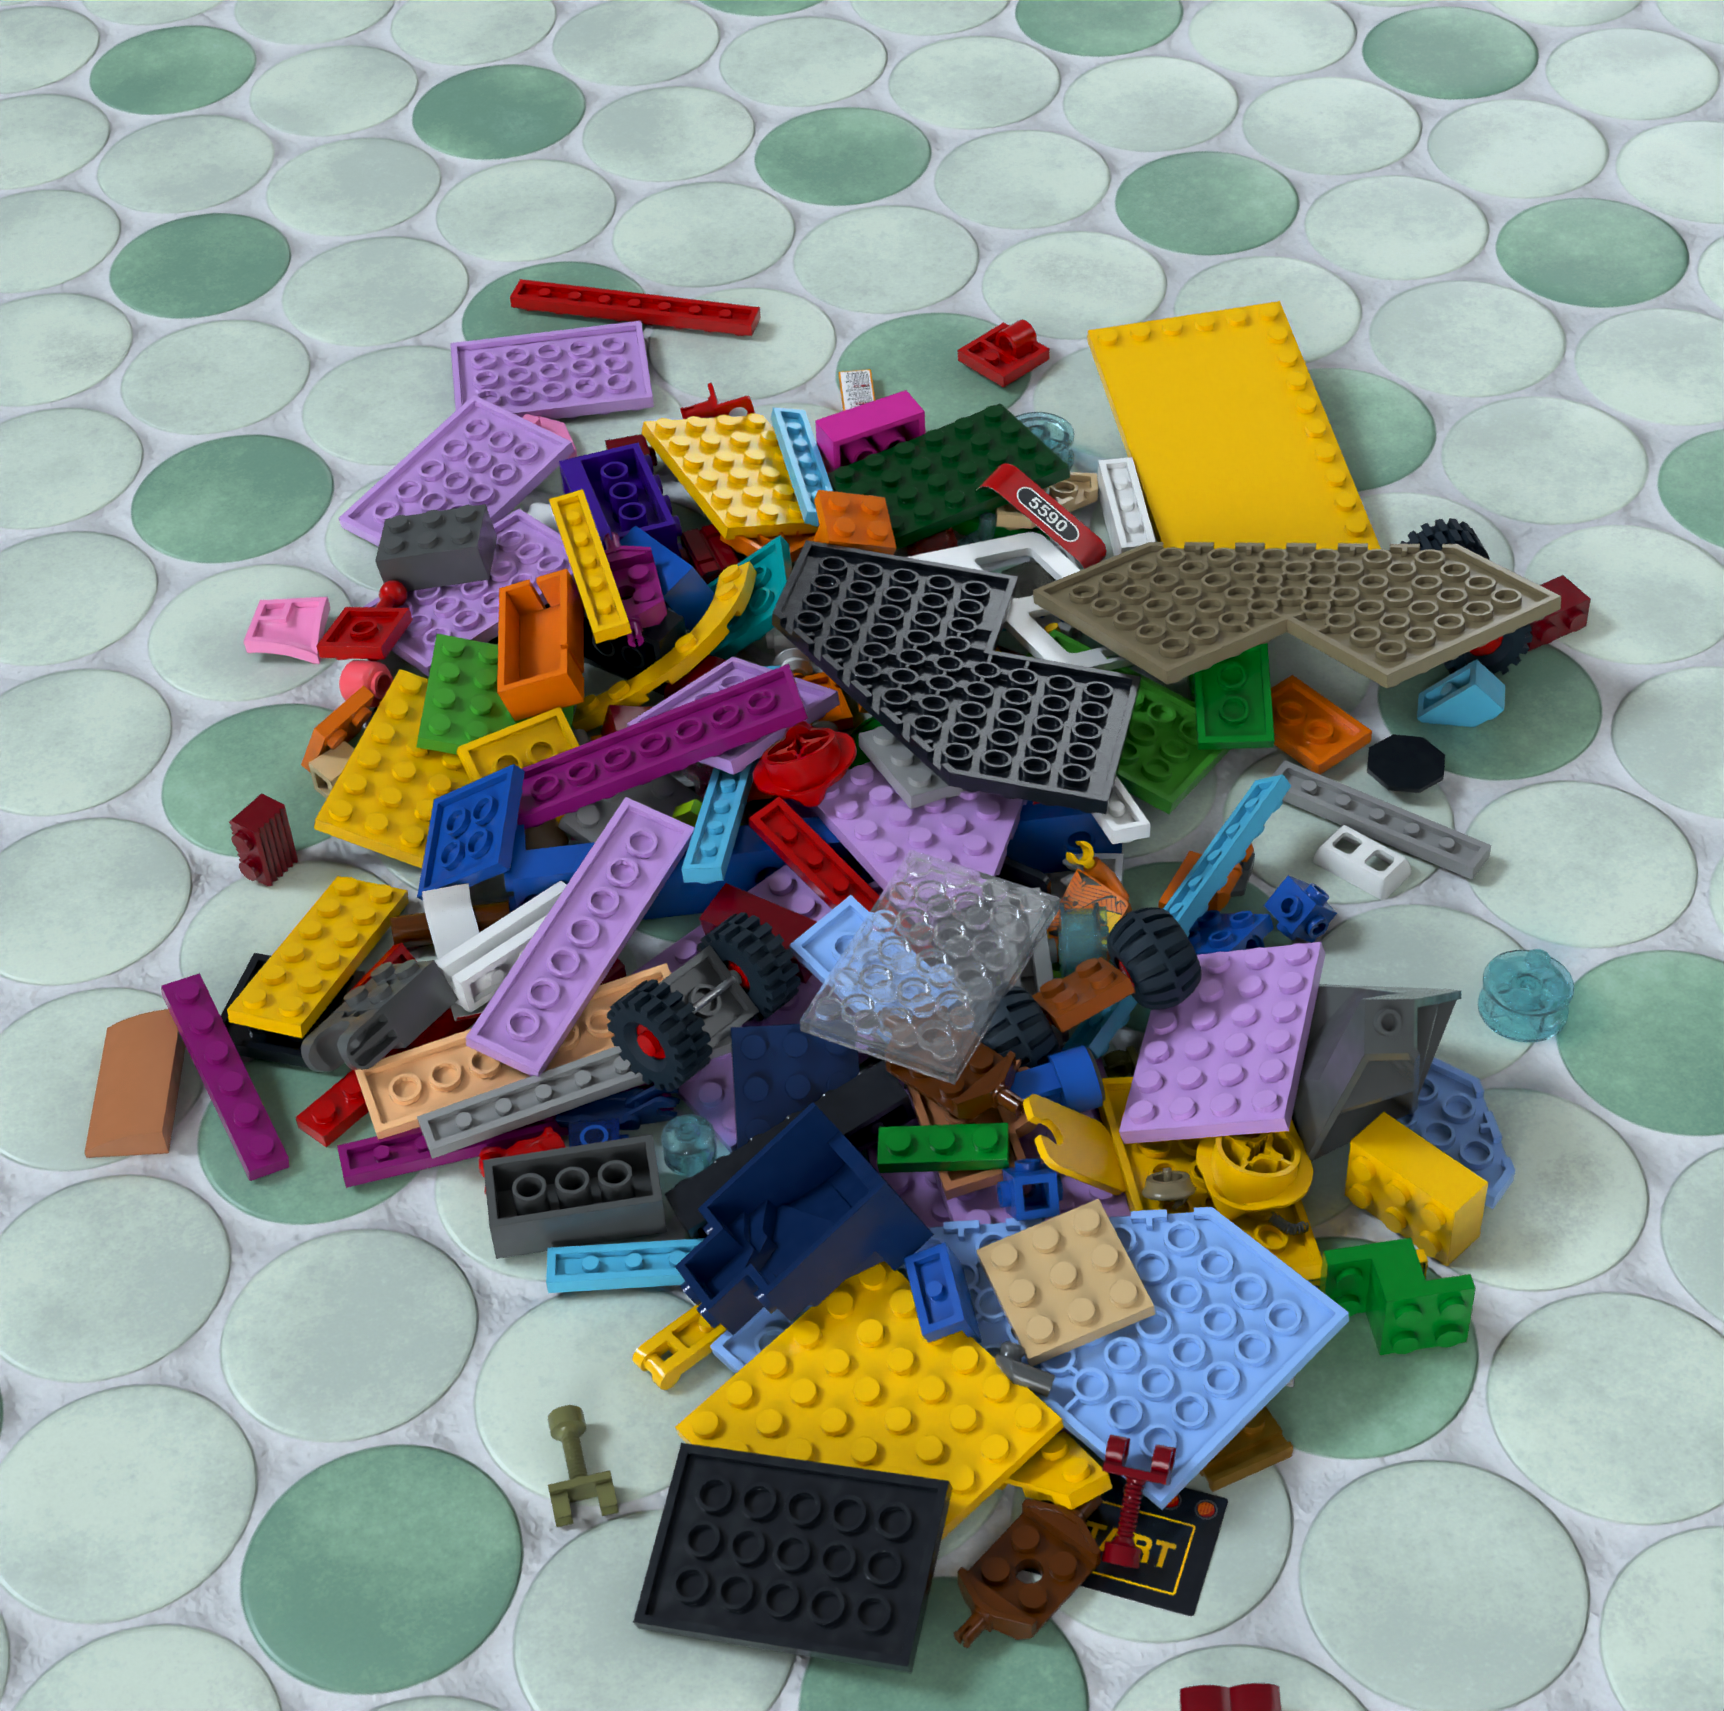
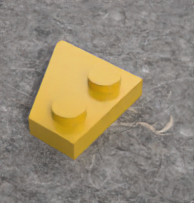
M1063 1431L1052 1437L998 1489L1004 1490L1008 1484L1023 1488L1025 1497L1039 1501L1049 1500L1055 1505L1073 1510L1112 1489L1108 1473L1103 1472V1468Z

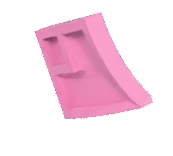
M328 597L260 600L243 641L246 652L286 655L313 664H320L321 658L319 657L316 645L324 636L327 618L331 609Z

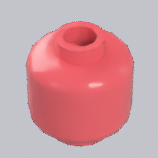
M352 660L346 664L341 672L339 688L342 697L346 701L364 685L374 694L370 708H374L380 705L393 681V677L387 666L379 661Z

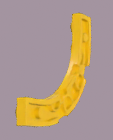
M749 561L740 566L731 565L721 572L708 610L689 634L682 636L676 641L675 647L670 652L628 681H619L611 686L608 691L597 696L594 694L588 695L584 698V702L577 704L572 721L574 728L584 729L587 732L603 725L609 705L640 706L650 700L647 694L664 682L673 685L705 659L730 632L726 625L733 616L742 615L748 605L757 571Z

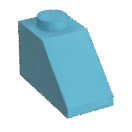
M1476 659L1419 693L1417 719L1421 723L1476 727L1487 720L1496 718L1504 711L1505 685Z

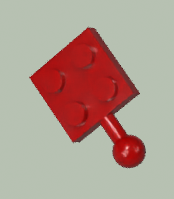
M396 580L387 581L379 590L380 601L375 607H345L316 645L319 657L335 658L337 660L368 659L370 661L385 659L413 621L410 608H398L407 599L405 586Z

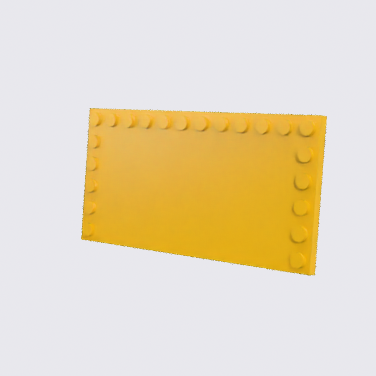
M1280 301L1088 330L1087 341L1127 456L1133 458L1157 542H1163L1164 548H1184L1185 542H1214V549H1235V543H1265V549H1286L1287 543H1316V550H1338V543H1368V550L1381 549Z

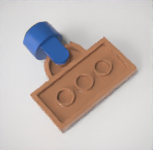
M972 1031L967 1033L978 1040ZM1084 1045L1049 1055V1063L1030 1069L1026 1066L1019 1068L1022 1064L1021 1059L1016 1060L1017 1069L1014 1083L1009 1090L1019 1097L1026 1099L1031 1094H1037L1079 1113L1103 1106L1105 1091L1102 1078L1091 1050L1085 1048ZM952 1068L945 1070L942 1074L958 1075L962 1071L959 1069ZM905 1083L920 1126L1008 1122L1010 1130L1009 1168L1015 1167L1014 1162L1016 1160L1026 1159L1019 1138L1032 1132L1038 1124L1029 1122L1025 1112H1021V1116L1017 1117L1014 1113L999 1105L995 1109L990 1107L972 1120L959 1119ZM1002 1169L937 1171L947 1200L997 1185L998 1182L1003 1181Z

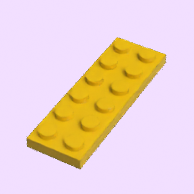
M337 876L227 1009L229 1022L303 1038L389 929L391 917L399 916L409 903L408 890L394 888L386 884L356 880L352 877Z

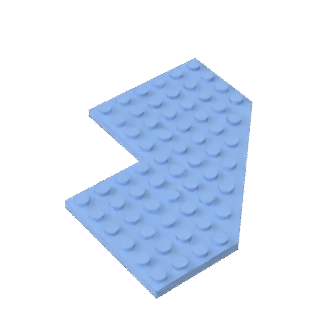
M1213 1207L1194 1208V1212L1167 1214V1209L1131 1211V1216L1108 1217L1154 1305L1155 1315L1033 1366L1055 1375L1048 1397L1036 1392L1033 1393L1062 1418L1063 1426L1102 1460L1105 1461L1106 1447L1110 1434L1130 1438V1449L1125 1466L1151 1472L1152 1457L1156 1444L1176 1448L1171 1484L1164 1485L1147 1481L1143 1485L1144 1490H1141L1161 1510L1349 1322V1312ZM1006 1218V1223L980 1224L979 1220L944 1222L942 1227H928L934 1235L915 1252L917 1253L946 1242L961 1262L982 1342L979 1344L994 1358L996 1354H1000L1002 1343L1006 1341L1018 1345L1019 1343L978 1260L976 1250L1044 1222L1042 1218L1022 1221ZM903 1263L897 1270L909 1280L906 1265ZM806 1306L792 1321L778 1309L771 1314L763 1307L734 1335L726 1330L710 1345L711 1350L722 1363L736 1374L812 1306ZM1023 1356L1021 1362L1029 1365L1025 1356Z

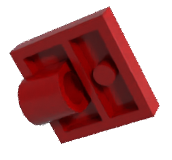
M1023 319L1010 326L1003 322L958 349V361L1003 388L1050 359V349L1037 342L1034 328L1028 321Z

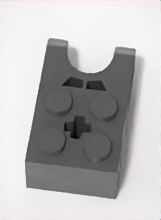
M412 959L400 964L386 962L375 968L371 972L372 978L365 985L358 986L344 996L345 1002L303 1040L301 1054L308 1068L315 1072H329L346 1063L352 1070L369 1069L392 1049L406 1048L458 1000L434 960L416 962V960Z

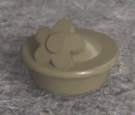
M1168 1167L1163 1168L1162 1172L1147 1176L1142 1195L1151 1200L1174 1201L1175 1203L1171 1208L1175 1211L1188 1200L1189 1196L1195 1193L1196 1187L1193 1185L1188 1173L1172 1171V1168Z

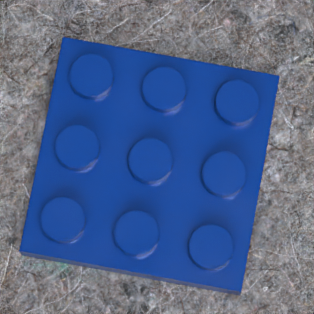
M512 764L434 799L417 898L423 901V891L469 883V887L510 870L515 832L518 825L520 799L523 793L522 787L525 774L523 769Z

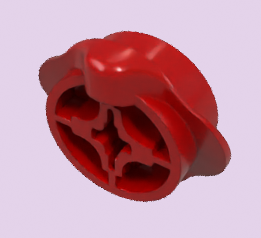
M801 721L793 727L786 728L783 738L775 742L763 753L762 759L757 763L753 771V779L758 790L765 794L780 796L782 799H794L804 806L816 807L824 800L828 787L844 777L848 767L855 760L857 748L853 738L846 733L824 727L815 728L806 721Z

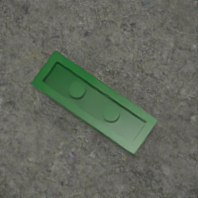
M1008 1122L879 1127L877 1155L879 1173L1009 1168L1010 1130Z

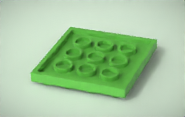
M443 634L436 635L417 748L458 755L456 751L459 746L529 719L514 721L497 693L498 645ZM574 705L561 708L571 728Z

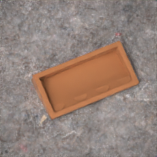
M169 1009L139 1014L107 1028L84 1152L86 1158L169 1153L186 1047Z

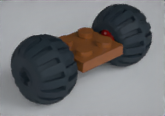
M1158 907L1137 909L1121 918L1107 937V950L1113 965L1102 957L1085 960L1075 968V972L1062 979L1056 978L1044 983L1040 987V991L1034 995H1030L1027 990L1018 986H1003L990 990L981 996L968 1012L966 1017L968 1032L972 1031L978 1041L1003 1057H1006V1054L1010 1051L1014 1052L1016 1060L1021 1059L1022 1064L1019 1068L1025 1066L1029 1069L1049 1063V1055L1061 1052L1051 1027L1052 1024L1063 1033L1129 995H1132L1141 1006L1151 1010L1177 1006L1188 998L1200 983L1202 976L1200 962L1186 933L1168 911Z

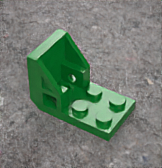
M1268 643L1259 644L1243 651L1238 656L1218 662L1209 669L1200 670L1187 676L1191 695L1195 698L1198 750L1274 747Z

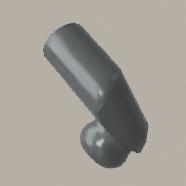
M1009 1341L1002 1343L1000 1354L995 1356V1363L1012 1383L1027 1387L1033 1392L1048 1397L1055 1375L1022 1363V1357L1025 1354L1024 1347Z

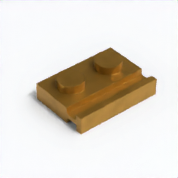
M1266 1406L1199 1472L1209 1482V1488L1212 1492L1292 1457V1443L1286 1441L1282 1435L1283 1430Z

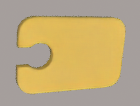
M1031 1094L1024 1099L1023 1107L1027 1120L1034 1124L1041 1123L1045 1125L1056 1139V1143H1054L1050 1138L1041 1134L1034 1138L1039 1155L1049 1168L1118 1196L1126 1190L1112 1138L1102 1123L1037 1094Z

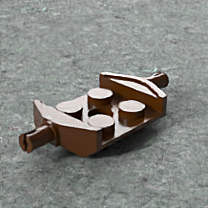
M945 1008L917 1016L909 1021L900 1020L888 1010H883V1014L880 1013L877 1016L876 1025L894 1035L885 1055L886 1070L959 1119L972 1120L990 1107L995 1109L999 1105L1014 1113L1017 1117L1021 1116V1112H1025L1023 1107L1024 1099L1009 1090L1014 1083L1017 1069L1016 1054L1010 1051L1006 1054V1057H1003L951 1024L949 1022L948 1010ZM952 1068L959 1069L962 1071L958 1075L942 1074L945 1070Z
M1100 1496L1073 1510L1067 1509L1064 1506L1028 1498L1022 1502V1514L968 1571L963 1567L957 1571L958 1586L965 1603L972 1611V1615L953 1633L959 1644L963 1642V1647L969 1648L985 1629L989 1632L994 1629L1017 1640L1029 1639L1035 1636L1101 1563V1550L1086 1526V1520L1103 1503ZM1027 1568L1035 1569L1042 1574V1578L1035 1583L1021 1582L1016 1576L1023 1569Z

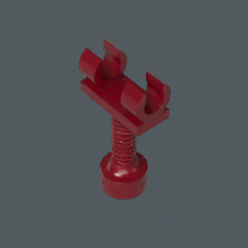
M1110 1434L1102 1471L1125 1476L1128 1483L1125 1484L1127 1488L1124 1489L1126 1493H1124V1502H1122L1124 1507H1121L1122 1512H1120L1121 1516L1119 1517L1121 1521H1118L1120 1525L1117 1527L1118 1531L1116 1534L1118 1535L1112 1541H1105L1101 1560L1116 1565L1139 1568L1142 1549L1135 1545L1133 1539L1135 1534L1133 1533H1136L1134 1528H1137L1136 1523L1138 1520L1136 1519H1138L1139 1516L1137 1514L1140 1512L1138 1510L1140 1509L1139 1504H1141L1140 1500L1142 1499L1140 1495H1143L1141 1490H1144L1143 1485L1147 1481L1164 1485L1171 1484L1176 1448L1156 1444L1152 1457L1151 1472L1125 1466L1130 1449V1438Z

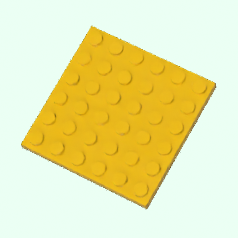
M883 1261L846 1279L817 1307L812 1306L675 1426V1429L687 1444L949 1481L953 1489L942 1541L1064 1426L1060 1416L1029 1388L1012 1383L996 1365L995 1358L972 1337H967L963 1331L928 1343L922 1335L909 1280L898 1270L894 1271Z

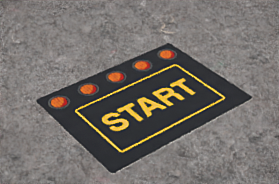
M1108 1473L1112 1489L1099 1495L1103 1501L1102 1505L1086 1520V1526L1101 1550V1559L1105 1541H1112L1118 1535L1116 1534L1118 1531L1117 1527L1120 1526L1118 1521H1121L1119 1517L1121 1516L1120 1512H1122L1121 1507H1124L1122 1502H1124V1493H1126L1124 1489L1127 1488L1125 1484L1128 1483L1124 1477L1113 1473ZM1184 1487L1161 1510L1144 1494L1140 1495L1142 1496L1141 1504H1139L1140 1509H1138L1140 1512L1137 1514L1139 1516L1138 1519H1136L1138 1520L1136 1523L1137 1528H1134L1136 1533H1133L1135 1534L1133 1538L1135 1545L1142 1549L1139 1568L1116 1565L1101 1560L1097 1568L1080 1586L1192 1617L1197 1607L1227 1508L1228 1499ZM1041 1500V1502L1054 1504L1049 1500ZM1023 1569V1571H1027L1042 1576V1574L1035 1569Z

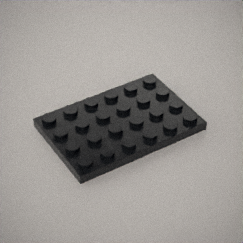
M681 1443L633 1623L638 1629L912 1673L953 1487L946 1480Z

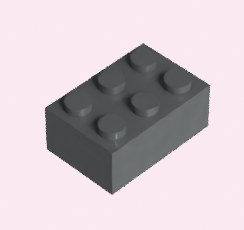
M486 504L476 506L464 505L459 508L442 511L430 510L422 514L397 515L385 519L375 560L383 583L390 580L399 581L408 592L489 580L497 535Z

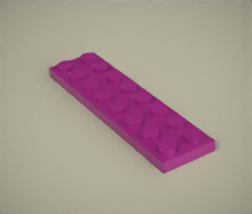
M786 664L522 768L525 774L517 819L518 825L524 824L525 830L531 827H538L546 821L567 813L576 812L579 808L602 799L612 798L620 792L638 785L647 784L653 779L674 771L683 770L689 765L709 757L719 756L727 750L745 743L757 741L765 735L783 728L793 727L797 723L808 719L790 665Z

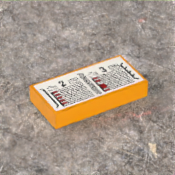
M871 369L838 372L843 411L875 401Z

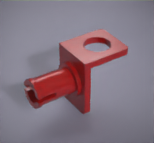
M712 383L707 384L710 393L708 401L680 408L683 419L693 416L700 418H716L720 415L729 416L730 411L737 407L745 408L747 415L755 413L751 398L748 395L719 404Z

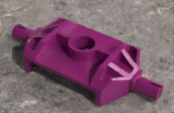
M611 532L613 540L610 539L609 533L604 537L607 548L604 551L621 599L626 596H632L630 599L622 600L632 631L631 634L627 635L628 644L631 647H636L635 639H637L638 646H641L644 642L641 633L643 628L659 625L667 614L651 547L621 546L619 535Z

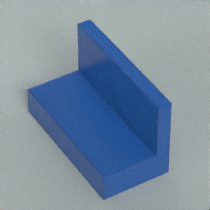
M946 1242L904 1257L922 1335L929 1343L963 1331L967 1337H972L976 1342L981 1343L982 1339L963 1265Z

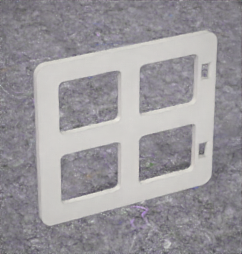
M1034 532L908 556V558L983 570L978 565L1020 556H1030L1055 580L1080 571L1047 538ZM1033 595L1013 598L1004 628L1035 658L1107 671L1134 665L1107 647L1078 653L1067 652L1033 619L1051 613L1036 605ZM1113 655H1118V656H1119V657L1111 658V659H1107V658H1106V657L1113 656Z

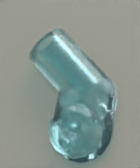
M992 513L980 515L978 530L960 539L957 546L994 539L996 515Z

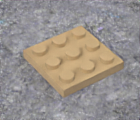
M1099 1199L976 1250L978 1260L1019 1345L1024 1347V1356L1030 1366L1040 1364L1155 1315L1154 1305Z

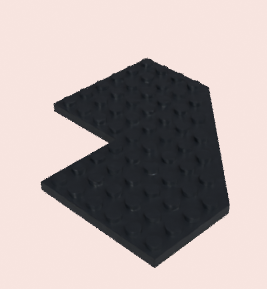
M806 540L773 610L772 625L948 786L962 788L968 792L980 791L1001 795L1007 799L1018 798L1040 802L1046 806L1057 805L1079 809L1085 813L1107 814L1140 689L1141 676L995 651L1017 589L1018 576Z

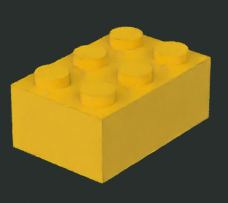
M1385 1112L1380 1114L1350 1141L1344 1195L1356 1207L1371 1213L1381 1220L1392 1232L1399 1233L1405 1238H1412L1413 1244L1419 1249H1424L1426 1256L1435 1258L1446 1267L1480 1237L1488 1188L1486 1180Z

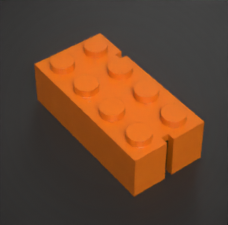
M568 569L536 577V583L549 603V608L545 607L530 579L499 588L497 693L514 721L534 717L557 707L565 708L584 702V677L582 675L584 673V605L578 587Z

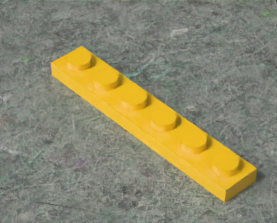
M583 489L549 499L596 644L631 634L630 623Z

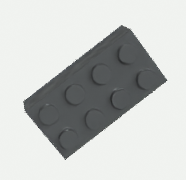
M653 1134L483 1160L489 1228L496 1259L545 1252L547 1248L583 1246L667 1233Z

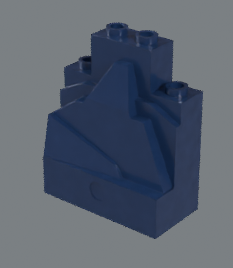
M812 1102L698 1208L699 1212L708 1222L703 1227L708 1236L685 1256L675 1268L685 1280L680 1285L681 1289L698 1306L696 1309L713 1328L721 1323L734 1335L763 1307L771 1314L778 1309L792 1321L806 1306L817 1307L843 1281L885 1261L896 1271L905 1263L904 1257L914 1254L934 1234L861 1152Z

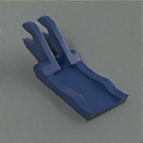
M655 1085L645 1091L641 1088H633L629 1091L618 1092L557 1114L555 1121L560 1127L586 1128L591 1125H600L608 1130H638L641 1125L671 1121L677 1117L678 1112L660 1109L676 1107L680 1103V1098L664 1097L661 1094L678 1093L679 1088L668 1092L666 1088L662 1091L655 1089Z

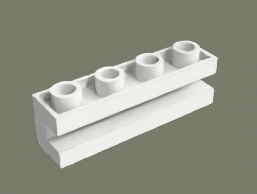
M1133 458L1098 460V496L1114 556L1145 543L1156 542Z
M562 881L557 882L435 961L458 998L457 1004L471 1013L491 1000L567 884Z

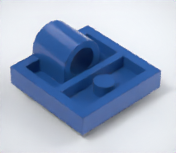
M1210 910L1197 918L1189 930L1188 939L1196 955L1247 950L1258 947L1265 948L1263 938L1274 929L1270 914H1253L1251 911L1220 913L1217 910Z

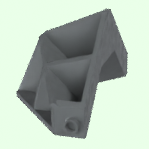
M1319 984L1292 1114L1295 1129L1303 1142L1304 1149L1311 1163L1313 1160L1350 1143L1356 1135L1383 1112L1397 1120L1407 1114L1412 1115L1418 1109L1419 1093L1455 1003L1461 999V990Z

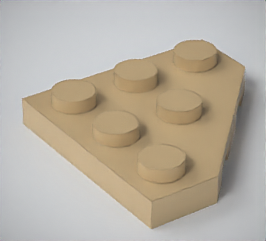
M1070 472V478L1043 490L1066 510L1072 512L1097 501V473ZM1010 503L995 509L996 527H1004L1011 531L1036 527L1032 521Z

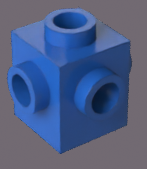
M1289 875L1263 905L1279 921L1276 925L1277 929L1293 941L1298 937L1313 943L1326 932L1329 923L1337 914L1327 903L1330 897L1323 889L1314 883L1308 884Z
M1036 1158L1016 1160L1014 1162L1015 1167L1002 1168L1003 1181L997 1183L998 1201L1000 1207L1005 1208L1011 1217L1016 1221L1042 1218V1221H1046L1045 1218L1060 1215L1059 1201L1063 1200V1186L1061 1178L1057 1175L1056 1171L1049 1168L1046 1164H1041V1160ZM1032 1184L1030 1192L1024 1195L1023 1185Z

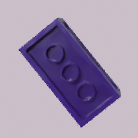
M639 443L559 461L563 494L583 489L604 550H607L604 542L606 534L609 533L610 539L613 540L611 532H615L619 535V541H621L636 525L681 558L679 550L683 548L681 543L677 541V537L682 536L679 518L677 515L672 516L673 512L669 496L663 495L661 479L658 474L653 475L654 469L649 454H643Z

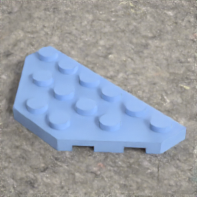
M1434 1057L1418 1096V1109L1412 1115L1407 1114L1397 1119V1121L1486 1180L1488 1188L1485 1205L1493 1209L1512 1184L1515 1168L1511 1158L1506 1156L1501 1143L1502 1135L1493 1112L1488 1110L1483 1097L1484 1090L1479 1078Z

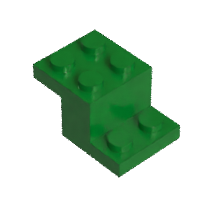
M1412 1238L1323 1251L1319 1290L1349 1312V1317L1357 1313H1366L1379 1355L1392 1353L1408 1354L1418 1349L1438 1346L1448 1348L1458 1343L1467 1342L1476 1290L1471 1274L1426 1281Z

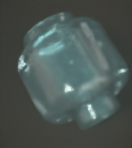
M684 1114L673 1118L663 1128L661 1135L663 1158L666 1166L673 1173L692 1177L709 1167L716 1160L718 1152L716 1133L713 1125L706 1118L697 1114Z

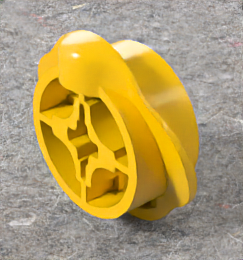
M1292 1119L1289 1131L1206 1137L1200 1139L1197 1147L1196 1163L1202 1174L1205 1187L1214 1203L1215 1209L1227 1219H1236L1241 1215L1293 1205L1300 1201L1310 1189L1313 1179V1166Z

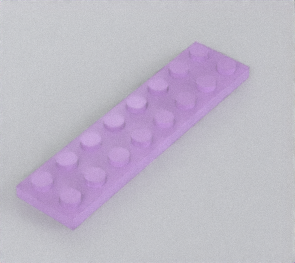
M625 797L467 1034L466 1046L529 1076L535 1075L539 1077L550 1064L689 847L694 827Z

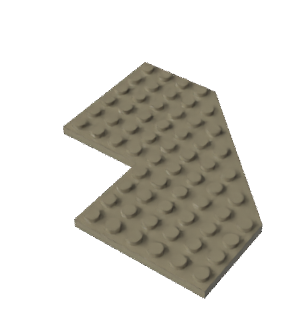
M1148 542L1033 590V598L1036 605L1167 685L1177 683L1184 677L1200 670L1209 669L1218 662L1238 656L1243 651L1259 644L1268 643L1273 638L1288 632L1304 643L1311 645L1388 689L1418 674L1426 673L1431 668L1442 663L1454 660L1477 647L1485 646L1490 641L1513 633L1517 629L1534 621H1539L1545 616L1561 609L1560 595L1458 544H1442V550H1420V544H1390V550H1368V543H1338V550H1316V543H1287L1286 549H1265V543H1235V549H1214V542H1185L1184 548H1164L1163 542Z

